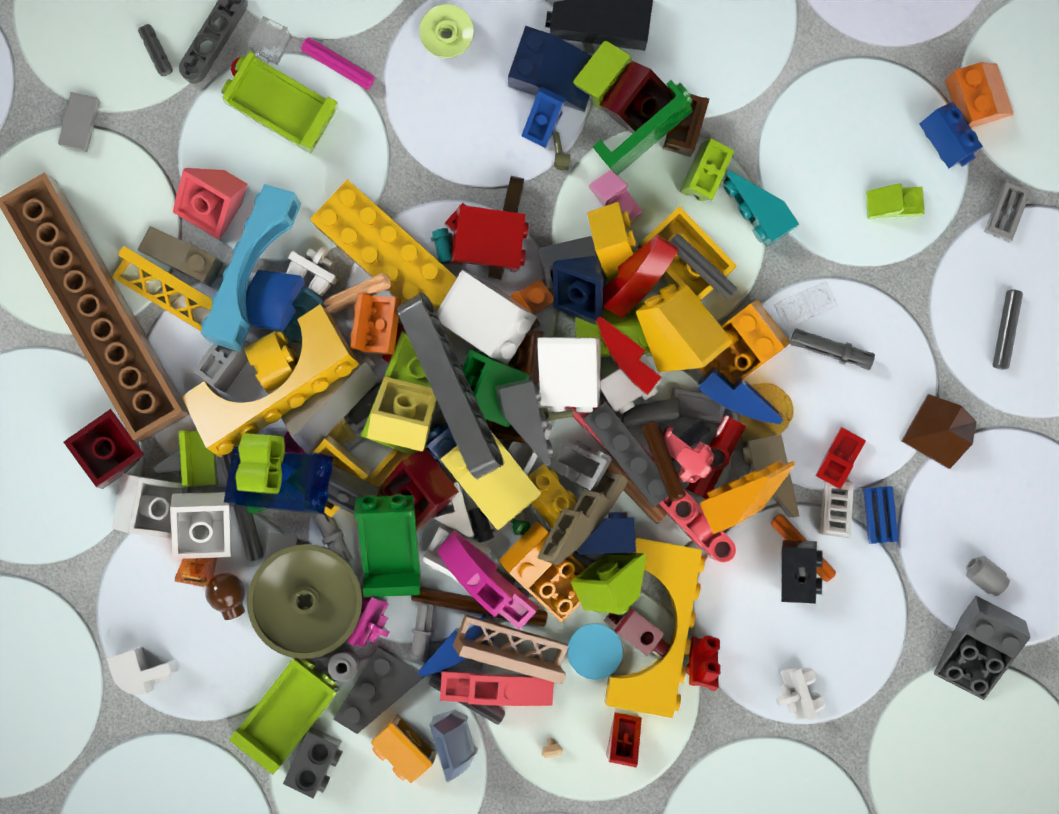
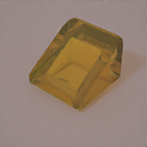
M345 418L328 434L341 446L357 438Z

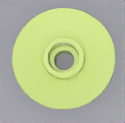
M443 4L433 7L424 15L420 23L419 34L423 46L431 54L440 58H453L468 49L473 39L474 29L469 15L463 9L455 5ZM449 31L452 33V36L444 38L442 34Z

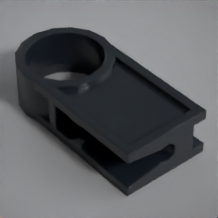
M701 419L678 438L691 447L710 432L711 429Z

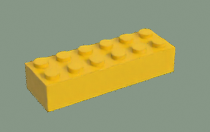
M348 179L310 218V221L321 233L371 278L381 273L388 274L391 287L385 291L392 297L401 299V304L419 293H424L430 299L437 312L457 279Z

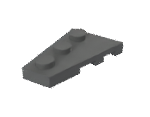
M378 646L333 720L358 734L425 676L421 677L418 674L419 670Z

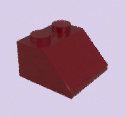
M632 61L599 105L617 123L633 134L672 101L674 97L667 85L652 69Z
M109 409L63 441L95 487L104 489L112 484L123 473L126 474L145 455L137 443L132 440L127 429L112 409Z
M426 448L401 460L379 487L384 496L396 494L404 496L414 495L416 528H419L447 506L459 492Z

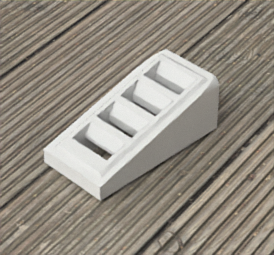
M825 481L819 534L850 538L854 483L844 482L841 489L846 490L845 495L831 493L832 488H839ZM831 499L844 501V506L831 505ZM830 510L841 511L843 516H830ZM830 521L842 523L841 528L830 527Z

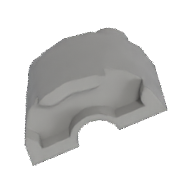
M564 440L549 468L586 490L595 492L612 458L600 451H597L596 455L589 453L591 447L578 440L575 444Z

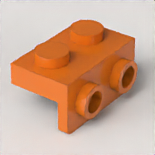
M358 293L357 302L354 306L355 317L350 334V347L365 353L394 355L399 321L397 307L401 305V299Z

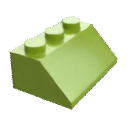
M639 302L623 318L603 308V319L646 350L644 352L646 357H652L636 311L645 305V302ZM575 317V338H601L597 325ZM601 339V358H612Z

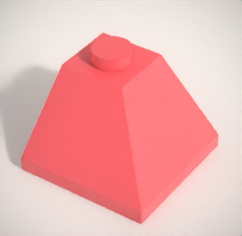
M185 168L182 171L173 213L219 240L241 207L248 184L225 170Z

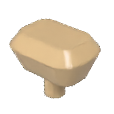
M552 738L547 739L548 746L542 748L541 755L545 759L561 756L563 749L560 744H553Z

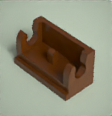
M690 94L693 100L690 103L693 112L667 133L663 145L665 150L691 157L695 150L710 98H703Z

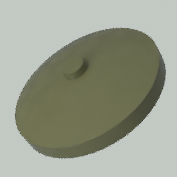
M297 544L274 553L257 569L251 580L247 595L249 619L258 637L277 653L298 659L323 656L341 646L354 631L362 609V590L354 569L335 551L315 544Z

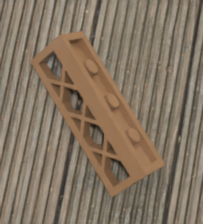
M467 614L464 615L453 643V647L459 656L563 684L566 673L561 668V665L569 647L566 643ZM470 624L480 626L484 633L475 639L465 637ZM500 632L507 635L509 642L499 647L494 646L490 640L491 637ZM524 640H529L532 642L534 649L525 654L519 653L515 645ZM550 647L558 649L554 662L544 660L541 652Z

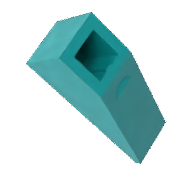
M728 171L723 177L724 190L728 196L735 198L739 204L737 207L739 213L745 220L749 219L754 227L752 229L754 236L760 243L764 242L766 247L793 231L799 225L785 201L732 171Z

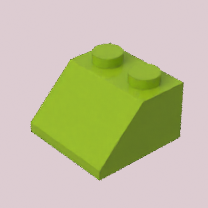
M603 554L575 577L570 583L583 610L595 611L597 613H614L616 615L629 611L631 605L640 597L646 563L645 554Z

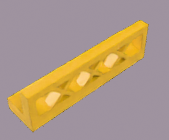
M123 246L118 254L123 260L112 278L199 331H202V325L195 322L192 310L204 307L210 311L212 299ZM130 263L138 267L140 279L128 281L122 277ZM144 271L150 274L151 276L145 277ZM158 279L161 281L164 293L149 294L146 282ZM141 283L143 289L136 286V284ZM167 285L174 290L168 291ZM183 294L187 307L172 308L169 296ZM165 297L166 303L159 300V298ZM190 299L197 304L191 306ZM188 311L189 317L182 314V312Z

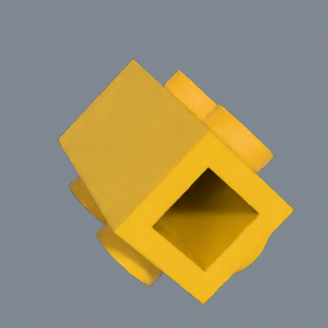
M543 464L528 476L542 494L531 505L552 529L563 508L573 510L577 503V498L570 490H565L560 484L559 477L555 471L550 468L548 469Z

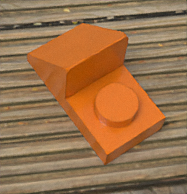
M540 278L522 291L518 292L517 290L510 296L534 315H537L554 303V297Z

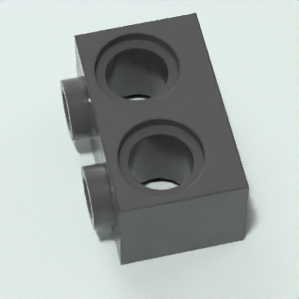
M311 727L298 750L283 784L313 799L318 791L323 793L331 778L326 774L331 765L336 767L343 753L342 750H339L342 741ZM315 745H325L328 749V756H318L315 752ZM303 771H312L315 774L316 781L313 783L306 782L302 776Z

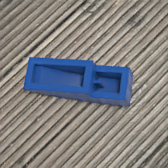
M713 366L698 382V389L729 410L763 422L780 424L783 421L782 413L742 377L735 384H732Z
M485 615L480 617L481 619L491 621ZM473 625L465 637L475 639L484 633L480 626ZM457 627L419 669L418 674L421 677L440 672L467 659L459 656L453 647L459 630Z

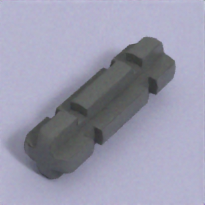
M150 24L140 27L138 33L152 62L155 64L154 66L161 77L171 74L173 68L159 39L156 37L157 35Z

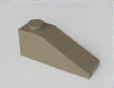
M149 226L137 249L209 287L212 286L223 265V262L217 257Z
M781 434L744 442L745 447L742 448V457L744 463L749 464L752 472L765 469L766 466L780 460L783 465L788 463ZM789 473L772 497L788 517H798L799 511Z

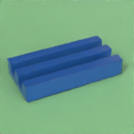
M893 486L864 488L863 495L868 543L899 542ZM883 492H885L889 536H887ZM871 493L876 494L880 537H876Z

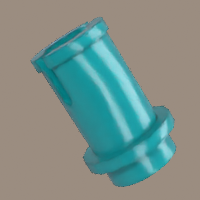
M448 228L432 231L433 237L430 239L435 243L439 262L441 264L451 263L452 244L450 237H452V233L448 232Z

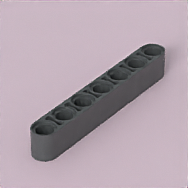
M419 293L398 306L397 312L463 460L471 475L475 479H480L502 467L504 460L432 302L424 293Z

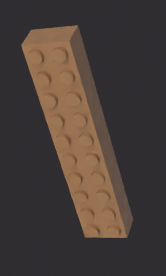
M44 172L0 197V209L132 440L143 442L190 415L184 401L58 182Z

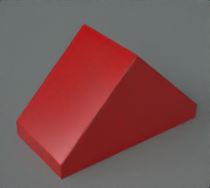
M614 712L606 751L608 762L637 768L641 717Z

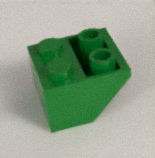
M470 349L462 369L485 419L509 427L510 424L500 412L495 386L527 378L530 379L531 375L496 360L487 354Z

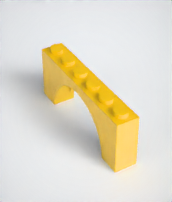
M321 304L297 319L302 332L300 358L286 382L270 395L252 402H231L223 399L216 389L204 381L181 396L208 450L219 457L232 452L240 444L244 433L258 434L260 430L269 424L279 421L283 415L294 408L302 406L307 399L316 393L326 390L331 383L340 377L347 376L354 368L359 366L357 359L332 315Z
M635 537L636 552L631 553L645 554L646 563L644 570L655 576L666 589L673 606L674 628L669 642L670 648L662 658H658L650 666L638 672L625 675L611 674L608 677L604 702L606 706L673 718L674 711H679L681 704V695L677 693L679 683L683 684L685 680L686 667L682 666L684 655L688 656L690 652L691 639H688L687 635L689 627L693 628L695 623L696 611H692L693 601L698 600L701 584L697 583L698 573L704 570L705 556L702 555L701 549Z

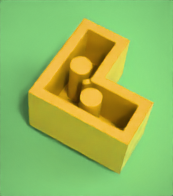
M619 202L587 212L595 251L609 283L619 275L618 266L639 250H634V247L637 246L633 231H628V228L632 227L628 211L622 212Z

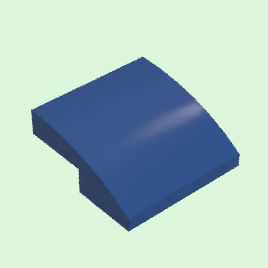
M258 270L246 292V309L250 326L283 332L296 313L292 303L305 285L303 278L300 275Z

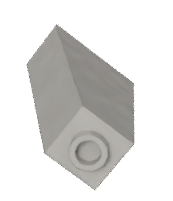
M354 349L352 352L359 366L354 368L347 376L340 377L331 383L326 390L316 393L307 399L302 406L292 409L281 417L291 437L307 454L314 450L379 380L373 371L377 366L368 354L362 357L358 350Z

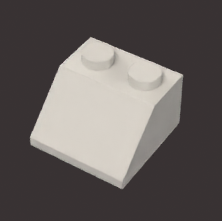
M123 473L112 529L130 534L172 538L170 512L172 494L187 493L188 487H183L182 483Z
M230 492L172 494L170 506L172 559L230 557Z

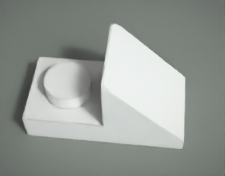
M454 482L453 484L459 492L448 503V507L454 506L455 512L435 517L434 519L467 537L474 536L459 482Z

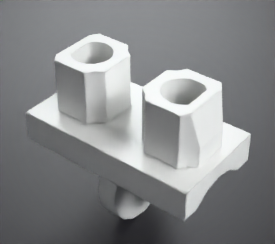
M322 247L318 252L311 248L307 251L306 256L313 259V262L293 251L288 257L291 263L286 274L300 275L302 278H304L307 272L313 274L314 278L308 288L320 296H323L331 285L335 287L339 281L335 278V275L321 268L324 265L331 269L334 264L333 261L327 258L329 250L325 247Z
M786 668L780 671L784 684L780 686L783 695L776 698L777 705H786L789 714L794 713L798 720L808 719L811 721L818 718L817 712L825 707V703L820 693H809L807 685L814 683L816 680L813 669Z

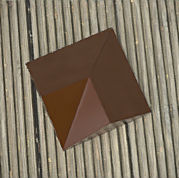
M927 394L901 442L945 468L951 469L972 446L977 421L963 406Z

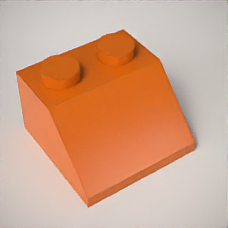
M980 62L956 69L945 80L951 101L961 110L970 128L1014 115L997 63Z

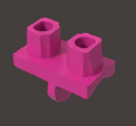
M362 595V615L347 642L353 646L365 647L368 640L375 643L379 635L388 637L390 631L384 626L389 618L383 614L389 603L383 599L364 597Z

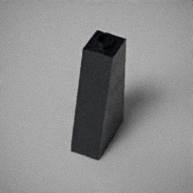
M653 0L555 1L553 3V10L547 11L545 28H550V34L562 40L599 45L604 41H608L616 47L645 51L648 42Z

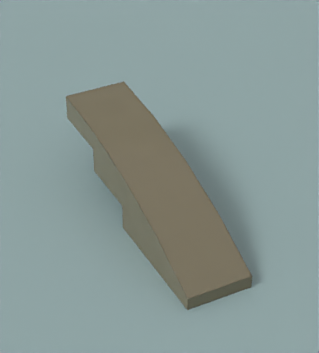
M605 472L595 492L583 490L573 510L563 508L537 558L554 565H559L599 526L616 503L629 480L621 474Z

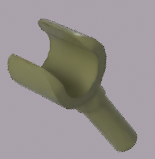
M554 132V167L560 170H569L570 154L562 153L559 132Z
M539 408V412H544L547 425L549 421L574 417L573 410L550 412L547 408Z

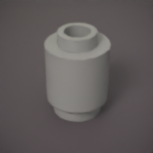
M986 556L974 557L968 562L966 577L987 594L998 596L1009 586L1010 579L1006 577V572Z
M349 650L338 652L329 661L328 672L330 676L338 682L350 680L359 670V658ZM338 663H345L347 671H342Z

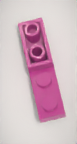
M454 530L437 549V553L459 583L494 617L499 613L520 630L537 612L539 606L495 571L498 565L457 531Z

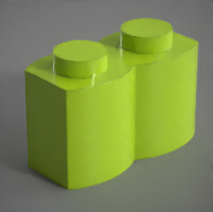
M244 433L238 448L241 462L236 472L237 489L239 491L278 494L282 482L281 464L285 453L284 437Z

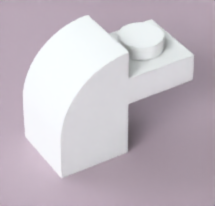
M142 647L107 658L114 682L123 691L134 695L147 694L155 690V684L170 680V674L178 671L175 660L148 668Z

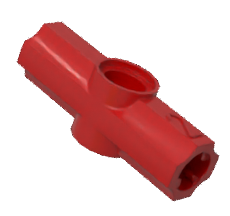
M724 415L708 445L712 451L719 450L722 453V462L719 465L711 464L709 474L694 483L689 482L686 487L687 490L704 499L709 498L707 492L714 489L724 468L729 464L730 456L746 428L744 424Z

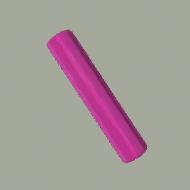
M310 37L303 41L301 46L303 53L366 90L373 85L375 77L371 73Z

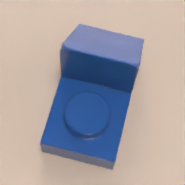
M541 86L521 136L546 148L563 114L562 108L566 98Z

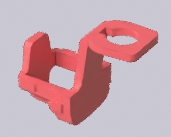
M667 425L661 433L670 456L681 465L677 470L679 478L684 482L689 481L691 483L698 481L700 478H705L711 471L710 465L714 459L711 447L699 442L695 448H691L672 433L674 428L671 425Z

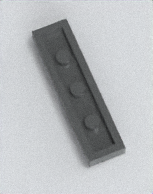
M606 401L583 419L652 508L668 497L657 466Z

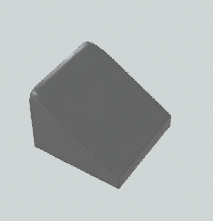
M180 449L156 465L154 472H181Z

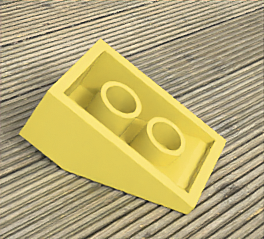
M492 433L503 457L504 465L486 476L475 479L471 475L458 446L440 460L495 528L499 530L542 494Z

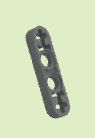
M229 0L217 1L180 61L179 71L187 82L192 84L199 83L206 77L247 10V0H239V5L234 3L232 7ZM229 10L233 15L232 17L227 13ZM225 18L228 20L225 29L219 31L214 29V22L217 19ZM208 40L214 43L213 50L209 53H202L200 51L201 43ZM197 54L205 62L203 63L200 59L197 60L194 55ZM196 65L198 72L189 73L187 68Z

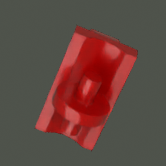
M708 635L703 638L692 636L690 638L689 663L686 665L689 685L704 686L711 691H716L719 688V675L721 674V665L718 663L720 640Z

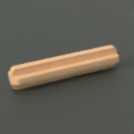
M383 273L378 274L325 299L323 302L325 309L328 312L335 313L355 304L358 293H366L373 296L391 287L390 276Z

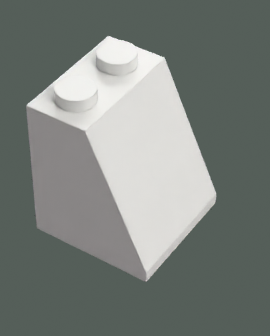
M464 270L461 271L436 312L441 324L488 356L506 364L514 356L526 336L525 334L530 330L537 318L536 315L498 287Z
M538 338L540 406H548V411H565V406L576 407V412H593V407L600 405L601 338Z

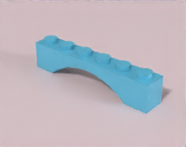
M264 184L261 192L257 194L252 214L245 221L243 235L234 247L232 261L224 270L221 287L213 296L209 315L202 322L201 335L210 343L241 352L251 328L246 309L248 281L257 260L266 248L280 235L293 227L302 205L294 192Z

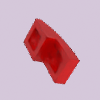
M840 427L815 476L841 489L866 440Z

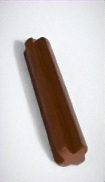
M649 422L642 427L643 433L669 499L671 501H678L684 498L686 493L658 424Z

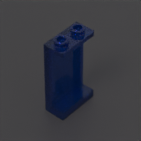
M233 447L224 503L250 508L324 514L325 506L328 502L330 476L333 471V457L320 453H284L281 464L282 482L278 494L239 491L236 484V472L241 461L239 447Z

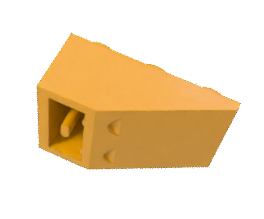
M757 299L721 326L731 338L732 344L705 367L699 369L705 375L714 366L732 384H735L741 377L744 379L785 349L791 342Z
M781 460L766 466L765 469L755 470L744 475L743 478L733 479L722 484L721 487L707 492L709 498L699 504L713 534L736 526L763 510L795 466L794 461L784 465Z
M536 521L498 561L512 577L562 623L580 605L570 582L586 568L572 555H569L559 565L539 560L537 556L550 533Z

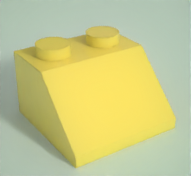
M384 376L371 412L367 438L423 451L437 402L432 388Z

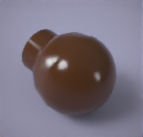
M221 573L214 576L208 582L205 589L206 600L213 609L221 612L224 620L235 619L245 612L242 604L245 596L244 584L237 576L230 573Z

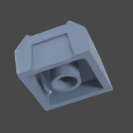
M455 709L433 716L429 725L446 782L455 779L466 771L478 751L474 746L469 730L468 716Z

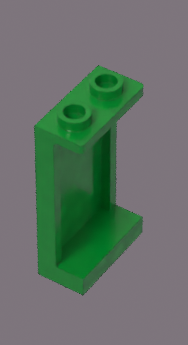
M672 80L667 83L674 99L611 152L602 140L593 146V149L616 175L623 172L693 112L690 105L693 101L690 97L691 95L681 83L675 85Z
M396 494L384 497L365 496L356 498L354 518L357 519L363 566V596L420 595L421 571L414 495L404 496Z

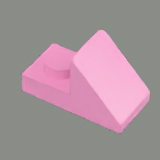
M609 170L588 185L603 207L619 202L622 212L628 211L631 222L643 213L627 191L628 184L613 171Z

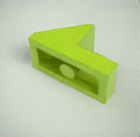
M899 183L866 191L868 219L922 216L925 213L923 186L902 188V184Z

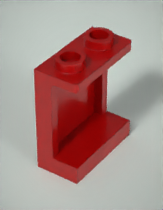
M459 205L456 210L450 264L462 265L466 263L510 269V272H517L520 266H524L526 250L522 249L523 239H527L529 223L525 222L526 214Z

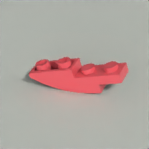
M442 671L440 701L496 706H552L554 682L523 674Z

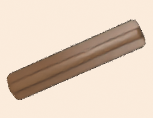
M611 457L612 460L606 472L621 474L629 481L623 491L654 523L661 522L665 518L666 512L659 505L652 508L614 458Z

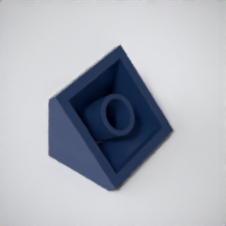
M588 256L556 260L553 263L554 308L596 325L595 320L599 316L603 318V277L596 257Z

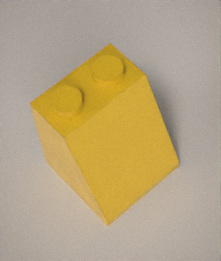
M675 284L664 286L659 290L660 293L646 299L644 301L645 305L636 311L658 373L703 368L732 344L731 338L688 285L676 287Z

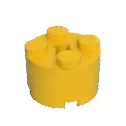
M274 331L245 346L248 361L251 366L254 365L257 371L255 375L269 395L286 382L299 360V355L295 348H288L286 345L288 340L285 333Z

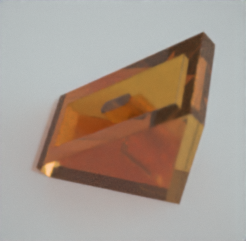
M217 557L182 559L174 578L175 582L201 587L207 586L208 582L214 577Z

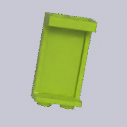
M249 51L247 56L242 55L236 64L235 70H237L234 78L232 80L228 79L222 88L221 93L224 94L222 97L224 103L311 154L337 111L338 102L329 96L327 99L268 65L258 59L252 51Z
M292 658L289 665L246 720L229 738L230 742L272 775L281 767L340 691V688L336 686L338 682L328 673L322 675L314 668L316 664L309 658Z

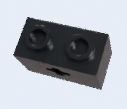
M783 540L781 602L816 604L817 594L822 595V578L817 577V567H822L823 550H817V541ZM799 567L805 568V576H800Z

